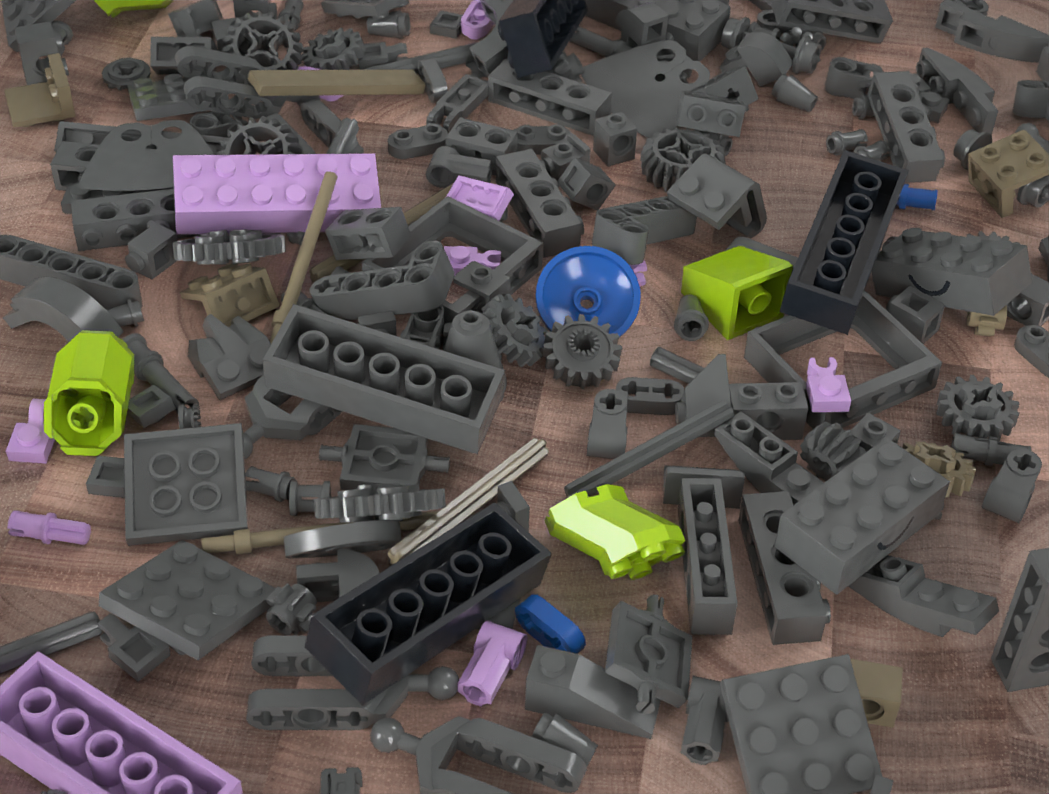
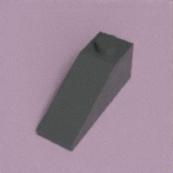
M537 645L526 678L525 710L541 714L546 712L552 716H555L557 713L566 720L652 739L661 703L660 699L655 697L654 712L642 714V710L638 712L636 709L638 698L636 687L605 673V668L579 654Z

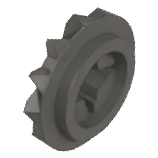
M135 58L115 60L105 66L102 71L103 81L107 83L108 87H117L119 91L128 89L127 85L134 84L133 81L137 79L150 78L151 74L150 66L146 62Z

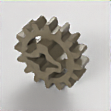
M916 441L915 446L903 443V449L950 481L946 497H949L950 492L961 496L963 491H970L976 467L972 466V460L963 459L964 454L962 452L956 453L953 448L947 445L937 446L936 443L929 444Z

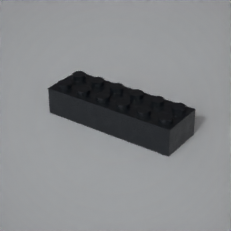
M514 0L499 19L498 32L500 38L506 41L509 50L508 61L511 68L516 70L518 78L552 70L588 12L585 0Z
M843 151L788 281L780 308L781 313L848 335L909 170L853 152Z
M494 502L312 614L305 648L364 705L482 625L485 621H488L538 587L542 582L552 553Z

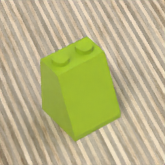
M737 246L684 266L681 293L684 296L694 295L699 299L708 321L728 341L748 333V331L784 317V313L780 312V308L792 274L793 265L789 261L743 246Z

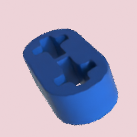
M532 594L515 607V616L521 627L544 647L578 654L585 648L586 641L579 627L539 595Z

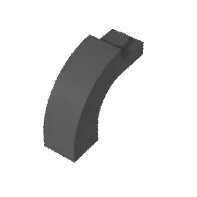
M480 0L485 15L495 24V27L489 35L470 47V51L477 68L487 78L505 59H508L509 50L506 41L500 38L498 23L514 0Z
M39 277L32 280L11 298L10 306L13 309L3 317L11 329L29 321L45 323L57 330L68 342L82 330L111 331L117 337L124 332L110 313L93 297L75 285L53 277Z

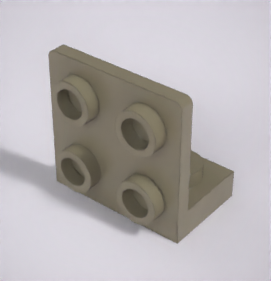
M60 53L47 55L50 67L44 68L47 82L4 90L13 127H30L37 123L62 121L66 118L76 117L70 86Z
M1021 130L968 153L969 182L1001 218L1013 214V199L1016 197L1015 189L1049 175V154L1026 130Z
M231 263L218 269V275L209 279L207 276L196 278L188 282L189 288L180 292L182 299L202 301L207 315L212 314L227 327L231 326V321L236 316L248 322L280 307L266 268L252 267L251 264L238 266V264Z

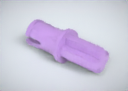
M14 510L8 520L9 535L39 539L44 544H50L52 540L85 545L88 543L91 533V526L89 524L59 519L55 513L51 512L46 515H38Z

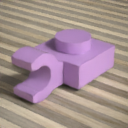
M33 398L29 406L28 423H16L6 449L9 461L47 463L55 439H51L44 432V401L46 399Z

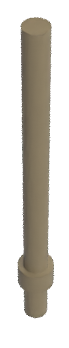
M328 171L324 174L281 307L275 311L271 323L274 328L270 338L271 344L293 304H297L338 178L333 172Z
M438 511L424 512L420 516L403 518V521H398L400 522L401 531L418 528ZM338 522L251 533L250 529L234 530V535L201 538L202 550L207 553L235 551L236 554L252 553V548L284 545V536L347 523Z

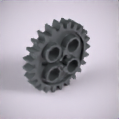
M233 229V231H230V235H228L227 230L210 231L209 233H202L200 236H196L195 239H185L172 243L174 260L197 261L199 265H226L229 263V259H232L233 264L259 261V258L266 257V255L286 252L284 234H264L262 230Z
M400 482L357 485L358 489L337 491L338 496L314 499L316 519L339 518L340 523L373 520L403 521V518L422 515V511L446 508L444 488L420 489L419 484L400 485Z

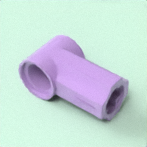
M485 621L477 635L474 654L458 681V692L469 703L481 707L483 704H492L509 670H515L520 664L527 644V635L496 623Z

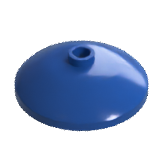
M579 246L561 252L544 267L537 282V310L542 318V322L550 332H552L555 321L564 325L565 316L569 315L573 321H578L579 314H584L585 321L590 322L596 316L598 317L599 326L609 323L611 325L609 334L618 333L620 338L634 323L640 307V286L634 271L619 255L601 247ZM583 300H589L593 306L591 308H584L580 303Z

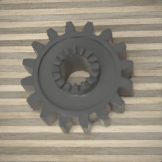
M579 314L578 321H573L567 315L565 316L564 325L555 321L552 332H546L542 357L546 358L545 368L552 369L554 372L553 378L555 380H562L568 387L571 385L581 389L592 385L599 387L600 381L603 379L611 380L613 371L618 370L622 346L617 344L619 335L618 333L609 334L611 326L609 323L599 326L598 317L596 316L589 322L585 321L584 314Z

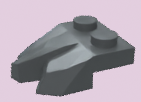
M209 314L202 326L207 338L189 340L188 358L200 378L205 376L217 398L222 400L255 385L257 380L264 375L263 358L271 343L267 336L239 316L233 318L231 326L227 327L212 314Z

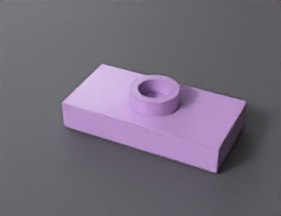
M459 175L447 196L498 221L514 195L508 187Z

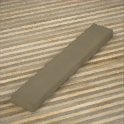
M250 70L248 81L259 96L424 94L426 84L414 70Z

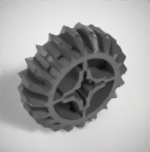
M260 10L257 12V17H252L247 12L245 21L237 17L235 26L229 25L227 29L228 35L223 37L224 48H222V52L241 56L238 49L245 40L249 48L245 57L255 59L261 66L268 67L270 70H297L298 65L302 63L303 56L301 53H303V45L299 43L300 34L294 32L293 23L285 25V18L283 16L277 20L274 19L272 11L268 14V17H263ZM281 44L284 45L287 51L282 61L278 58L277 53Z
M263 115L258 123L251 117H249L248 125L244 126L242 123L237 122L238 130L236 132L227 130V135L230 139L220 140L223 150L216 152L217 155H256V152H259L260 155L304 154L303 148L299 144L298 136L292 132L289 125L286 123L281 124L275 117L269 122L267 117Z
M677 127L671 131L663 129L662 133L656 132L653 134V137L647 138L646 144L643 146L640 158L642 174L646 176L647 182L654 183V188L662 187L665 193H667L673 184L702 154L707 153L725 164L724 148L719 145V140L712 139L711 134H701V130L691 131L689 128L680 130Z

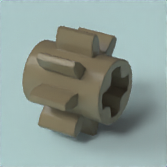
M1007 305L994 316L967 311L966 324L967 326L975 327L974 335L994 336L995 329L1003 330L1005 327Z

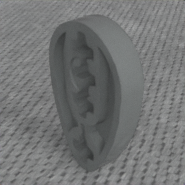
M393 520L361 521L284 536L285 558L337 556V549H348L359 553L389 549L402 540L400 522Z

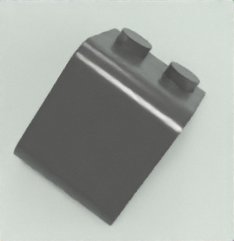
M707 153L702 154L667 191L670 201L718 230L726 223L747 237L753 238L762 231L767 221L760 184Z

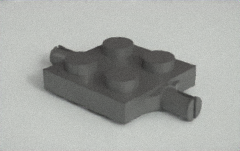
M354 424L351 436L343 447L321 444L319 450L320 461L342 462L340 490L358 489L357 485L396 482H400V485L420 484V479L426 470L449 473L450 457L428 455L427 438L390 427Z
M650 595L647 598L646 610L637 609L623 601H620L612 610L605 673L637 688L636 709L638 712L642 710V714L654 712L655 697L680 708L688 700L693 636L674 627L664 619V599L661 597L658 600L659 595Z

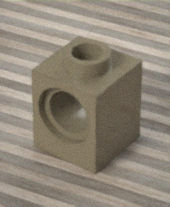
M851 658L867 722L893 728L901 704L903 667Z

